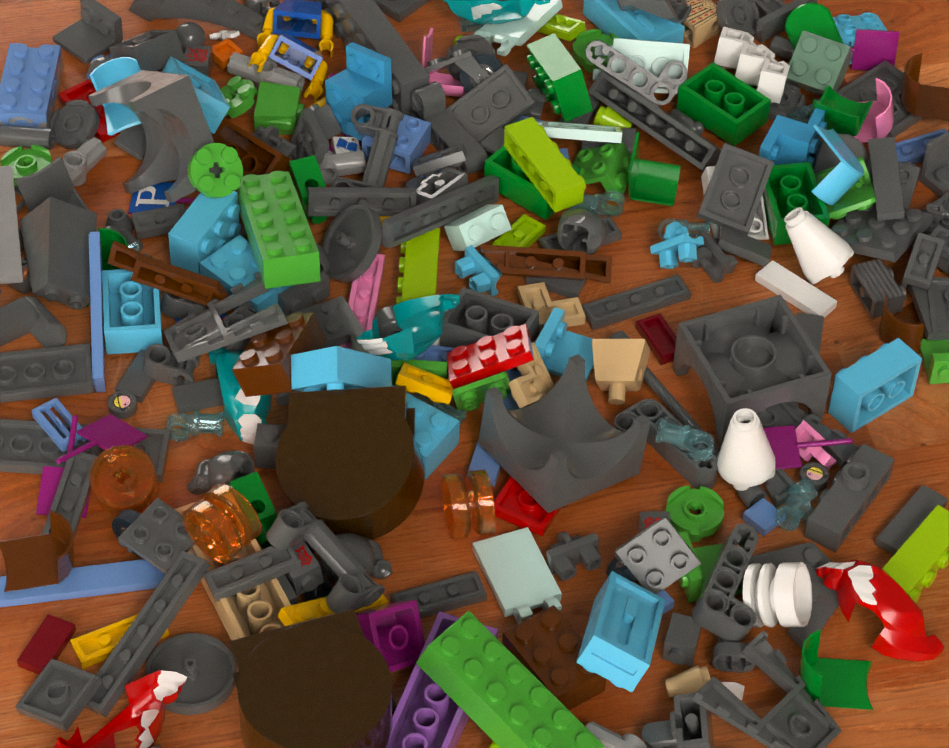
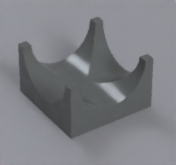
M141 70L88 95L92 106L118 103L127 107L139 118L146 135L145 157L136 174L123 183L126 193L132 194L158 183L176 180L169 189L164 191L167 201L173 203L198 190L189 181L188 163L199 148L214 143L189 75ZM217 164L209 168V172L214 173L215 178H219V174L222 173L221 168Z
M781 295L678 323L673 370L677 376L687 374L689 368L692 367L701 378L712 404L716 424V442L720 449L730 420L739 409H751L757 414L776 404L800 402L807 405L808 415L813 413L820 419H823L832 373Z
M577 354L569 357L567 367L557 384L543 398L528 407L518 410L506 409L503 403V393L497 387L486 390L478 443L547 513H550L639 474L651 421L644 415L634 418L631 427L626 432L620 431L606 422L590 397L585 379V360Z

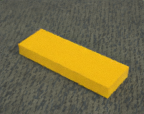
M137 615L71 639V647L82 669L107 660ZM168 628L161 637V639L169 636Z

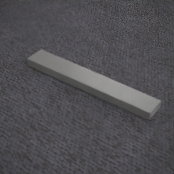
M1 166L0 284L22 283L23 274L13 166Z

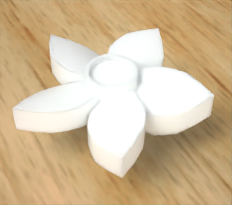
M228 30L209 34L210 39H221L222 41L240 35L239 31Z

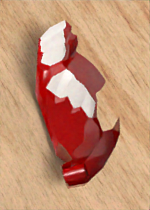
M851 560L846 563L829 562L815 568L817 576L823 579V584L829 589L836 591L839 606L848 622L856 602L875 612L881 619L885 628L871 646L879 653L895 659L918 662L934 660L943 652L945 646L934 634L928 637L926 635L923 611L882 567L861 560Z
M159 670L125 685L130 704L84 744L77 726L75 733L69 741L59 737L52 748H116L114 734L136 726L139 730V734L134 739L139 744L135 748H151L162 732L166 705L176 701L178 694L181 693L182 686L187 682V676L173 671Z

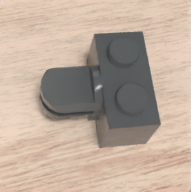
M446 167L438 174L433 173L426 179L421 177L412 178L406 183V188H416L417 206L469 184L467 173Z
M697 692L673 696L674 711L670 712V720L645 724L642 729V737L647 748H714L711 711L692 700Z

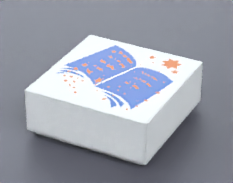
M332 137L331 146L333 154L360 151L359 141L355 137Z

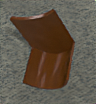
M922 53L911 57L904 68L900 97L902 106L907 112L917 117L949 121V88L918 83Z
M886 295L879 328L881 340L889 344L895 339L900 338L914 352L919 354L922 339H926L924 334L925 324L920 323L913 302L904 307L902 311L892 315L888 311V296Z
M50 510L51 533L0 541V550L6 565L4 592L59 584L68 577L74 563L73 531L70 523L61 514Z

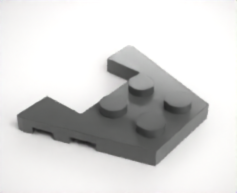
M813 542L751 556L748 565L752 563H760L761 565L772 563L776 569L779 564L788 562H803L807 566L812 583L811 616L806 626L789 627L787 634L801 649L803 648L804 641L811 633L819 629L822 632L830 617L839 607L836 591L825 586L823 579L817 576L815 568L832 561ZM744 572V574H743V576H742V579H741V581H740V583H739L741 586H743V580H744L745 572Z

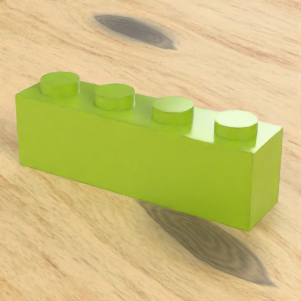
M533 117L505 126L504 147L554 212L583 203L584 190L586 189L584 178L576 173L568 158L565 159L559 151L558 145L551 141L542 125H539Z
M440 228L401 243V254H405V257H400L399 273H404V276H398L397 292L402 293V297L397 296L396 304L436 295Z
M937 505L883 567L915 603L918 601L924 586L929 588L937 576L936 572L940 568L944 570L949 564V511Z

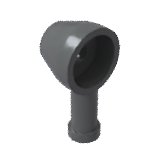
M122 209L110 211L106 226L120 229L125 235L128 246L140 252L143 248V243L132 234V222L126 212Z

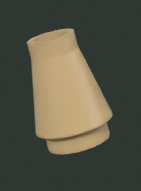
M696 665L671 678L665 679L668 696L670 698L675 695L695 693L711 678L707 666L699 667V665Z

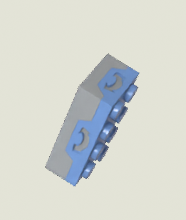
M10 43L0 83V125L49 128V121L55 111L64 69L61 45L44 44L39 48H31L23 43Z

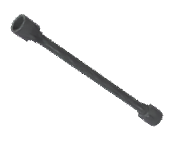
M618 331L614 333L609 339L630 338L626 335L625 332ZM646 366L643 377L645 382L676 415L680 422L718 459L720 449ZM760 485L749 487L744 491L736 490L740 499L748 508L752 507L762 498L766 499L767 493Z

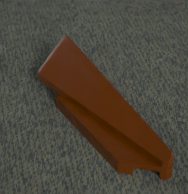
M113 241L107 264L133 272L132 281L208 306L207 303L215 298L219 302L230 296L218 280L148 257L117 241ZM236 307L233 308V309H231V310H229V311H227V312H225V313H228V314L233 313V312L235 311Z
M483 244L480 247V253L485 255L502 275L581 281L589 279L602 283H611L612 256L586 254L583 251Z

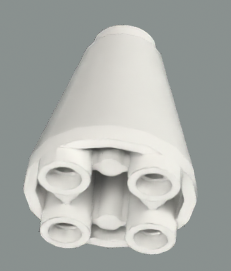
M801 207L788 213L784 218L786 229L803 274L808 282L813 285L828 276L836 278L844 271L843 265L854 254L850 245Z
M747 408L737 410L731 418L717 461L721 477L728 483L733 484V487L739 491L762 484L775 475V456L757 414Z

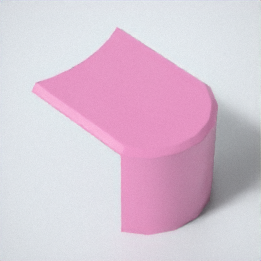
M430 28L428 35L424 36L423 68L429 67L427 62L432 60L434 28ZM438 72L429 74V84L434 81L438 82L442 86L445 95L462 97L466 94L464 86L461 85L460 81L454 79L451 74Z
M876 78L877 101H873L858 135L854 136V138L862 143L868 142V139L886 137L893 126L894 116L891 90L885 82Z

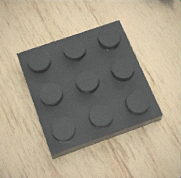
M886 60L836 92L840 96L855 102L877 101L876 78L885 82L891 90L894 116L892 129L886 138L896 137L924 118L914 116L902 106L900 97L904 73Z
M874 202L868 209L862 211L856 209L847 212V215L842 217L831 230L844 239L856 254L896 262L916 241L918 233H923L933 222L931 213L904 208V219L877 221L876 204Z

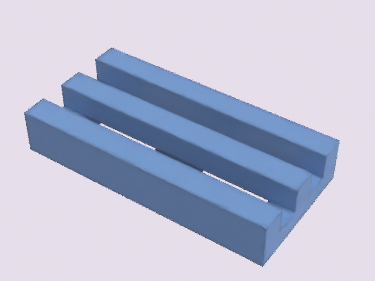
M56 397L31 411L32 417L57 447L62 452L68 450L70 432L50 408L53 407L70 428L73 416ZM42 412H43V413L47 416V418L53 423V425L58 429V431L64 436V439H63L62 436L56 431V429L51 425V423L45 418V416L42 414ZM77 423L74 446L78 445L77 441L80 439L82 442L87 440L77 434V431L82 429L79 423Z

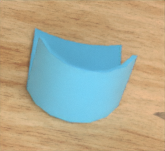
M120 57L102 63L89 76L96 91H99L141 71L136 59ZM118 103L102 104L105 111L108 135L112 136L124 129L141 124L139 118L127 107Z
M815 124L813 126L841 162L811 192L825 203L834 205L864 175V171L859 160L834 129L826 130Z

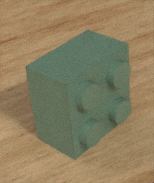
M803 30L789 63L790 68L786 82L820 96L823 95L827 85H830L837 92L853 57L851 47Z

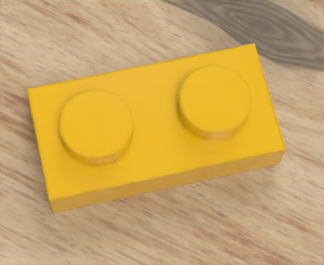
M405 362L395 382L399 386H406V391L420 393L436 403L449 405L453 396V388L448 379Z

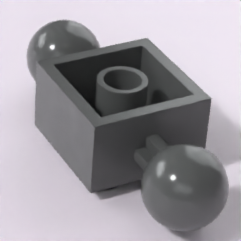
M193 22L183 23L176 30L147 31L110 46L112 58L108 56L96 58L89 66L88 75L102 63L120 57L136 59L141 70H163L170 56L179 61L185 59L186 46H204L206 42L205 32L201 26Z

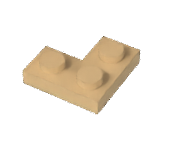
M544 282L518 286L517 295L521 305L539 311V332L542 331L554 307L565 310L564 322L567 323V327L585 324L586 316L578 297L551 301Z
M534 342L531 343L534 360L517 366L522 376L510 381L508 384L512 397L517 402L519 408L534 404L554 387L553 381Z

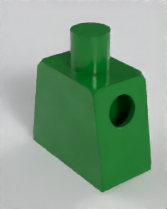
M315 155L289 161V173L306 219L311 218L314 224L324 222L327 216H308L307 212L308 187H326Z
M256 471L230 481L229 490L255 539L259 541L263 549L273 546L267 540L266 535L274 523L277 514L258 472Z

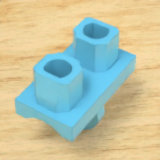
M672 222L666 227L665 241L650 246L651 254L659 255L661 268L674 269L679 267L677 254L679 255V262L688 263L697 260L696 247L704 245L703 237L691 238L687 234V227L679 222Z
M472 245L465 248V257L455 262V273L460 279L469 275L472 276L469 278L471 290L480 293L486 291L490 296L497 295L496 284L502 274L485 256L482 257Z

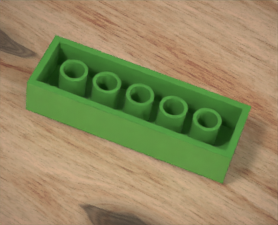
M273 171L270 174L263 175L248 174L242 177L241 184L236 189V192H238L240 215L265 289L321 281L319 251L289 171Z
M467 611L430 643L416 662L500 748L605 747L470 611Z

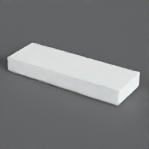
M773 260L756 274V282L776 295H781L784 300L806 314L824 316L825 318L837 306L835 299Z

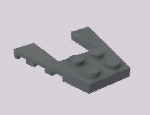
M260 272L253 274L255 280L243 286L242 283H239L231 288L232 294L218 302L215 298L207 303L209 309L195 316L193 312L163 331L178 363L191 360L196 356L288 324L281 308L276 303L225 328L219 315L269 291V288L265 289Z
M343 296L293 312H314L327 339L322 348L340 346L352 342L353 350L370 354L367 350H364L362 344L357 342V337L361 336V333L365 332ZM294 392L278 393L276 399L279 405L289 404V393Z
M796 402L776 404L757 413L763 428L795 425L796 429L804 420L826 440L845 439L847 437L837 429L832 431L820 423L821 419L813 413L808 415L799 409V404ZM852 443L822 446L837 461L836 463L841 469L846 465L851 453H857L862 447L861 445L856 447ZM783 469L775 470L774 477L762 483L776 508L797 496L800 487Z
M764 630L746 646L742 653L788 694L763 719L757 716L715 676L698 690L692 698L696 703L768 748H826L842 731L819 700H812L804 689L806 683L800 676L795 678L785 665L787 659L779 649L775 651L766 640L768 634Z

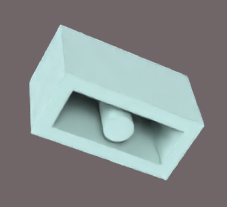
M487 204L444 226L453 251H465V248L471 245L475 248L512 229L502 204Z

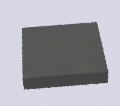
M51 659L15 707L20 714L67 731L103 682L98 675Z

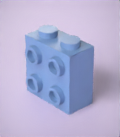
M404 114V118L400 121L397 130L398 140L390 168L410 174L413 170L414 159L420 158L431 142V122ZM367 135L362 139L365 161L369 159L374 137Z

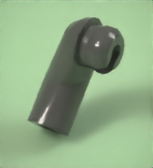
M678 109L670 112L675 118L699 134H703L704 127L700 121L693 122L691 118Z

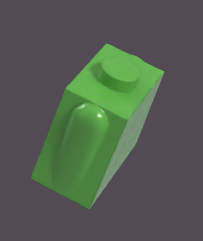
M260 81L254 113L255 131L259 126L265 129L269 126H274L279 130V135H292L298 123L297 119L300 117L302 109H305L304 103H301V87Z

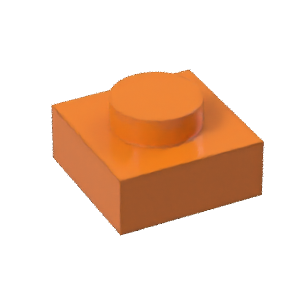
M229 38L212 46L213 60L222 69L227 67L230 57L234 52L243 55V51Z

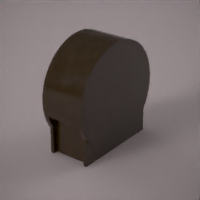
M406 386L289 393L288 425L278 443L276 471L280 485L292 507L305 501L309 505L308 510L318 520H323L334 535L353 533L371 540L391 532L406 520L420 499L425 477L423 458L415 442L416 410L415 408H409L407 405Z
M354 609L230 641L239 672L233 673V678L238 691L240 730L245 748H386L392 729L391 673L381 652L365 638Z

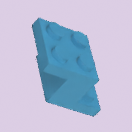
M354 42L346 45V69L325 80L326 104H329L343 131L342 133L355 137L360 141L364 138L365 135H361L355 130L351 119V112L356 105L367 104L380 108L392 105L391 58ZM362 116L358 122L366 123L370 117Z
M815 108L808 124L777 115L760 146L759 156L773 161L774 165L810 162L813 167L814 157L822 142L820 141L821 136L813 126L816 124L823 129L827 128V122H824L825 111Z

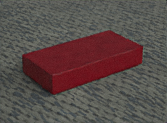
M661 313L636 321V330L646 340L651 352L660 365L674 361L677 336Z
M48 614L18 658V667L40 675L51 659L57 660L76 632L75 624Z

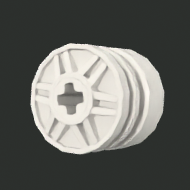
M803 562L781 563L777 569L772 563L764 565L752 563L748 565L743 580V603L752 608L756 614L757 619L753 628H761L764 625L768 628L774 627L778 621L783 627H804L808 624L812 610V583L807 566Z

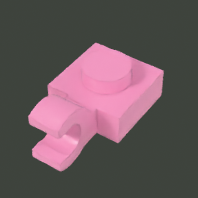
M804 420L795 429L798 443L826 440ZM822 446L799 448L800 456L807 462L814 456L829 470L837 462Z

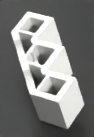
M723 27L714 63L724 69H737L735 77L749 86H758L757 91L771 99V103L780 104L790 65L784 61H776L774 59L775 54L763 44L756 45L753 42L754 37L748 32Z

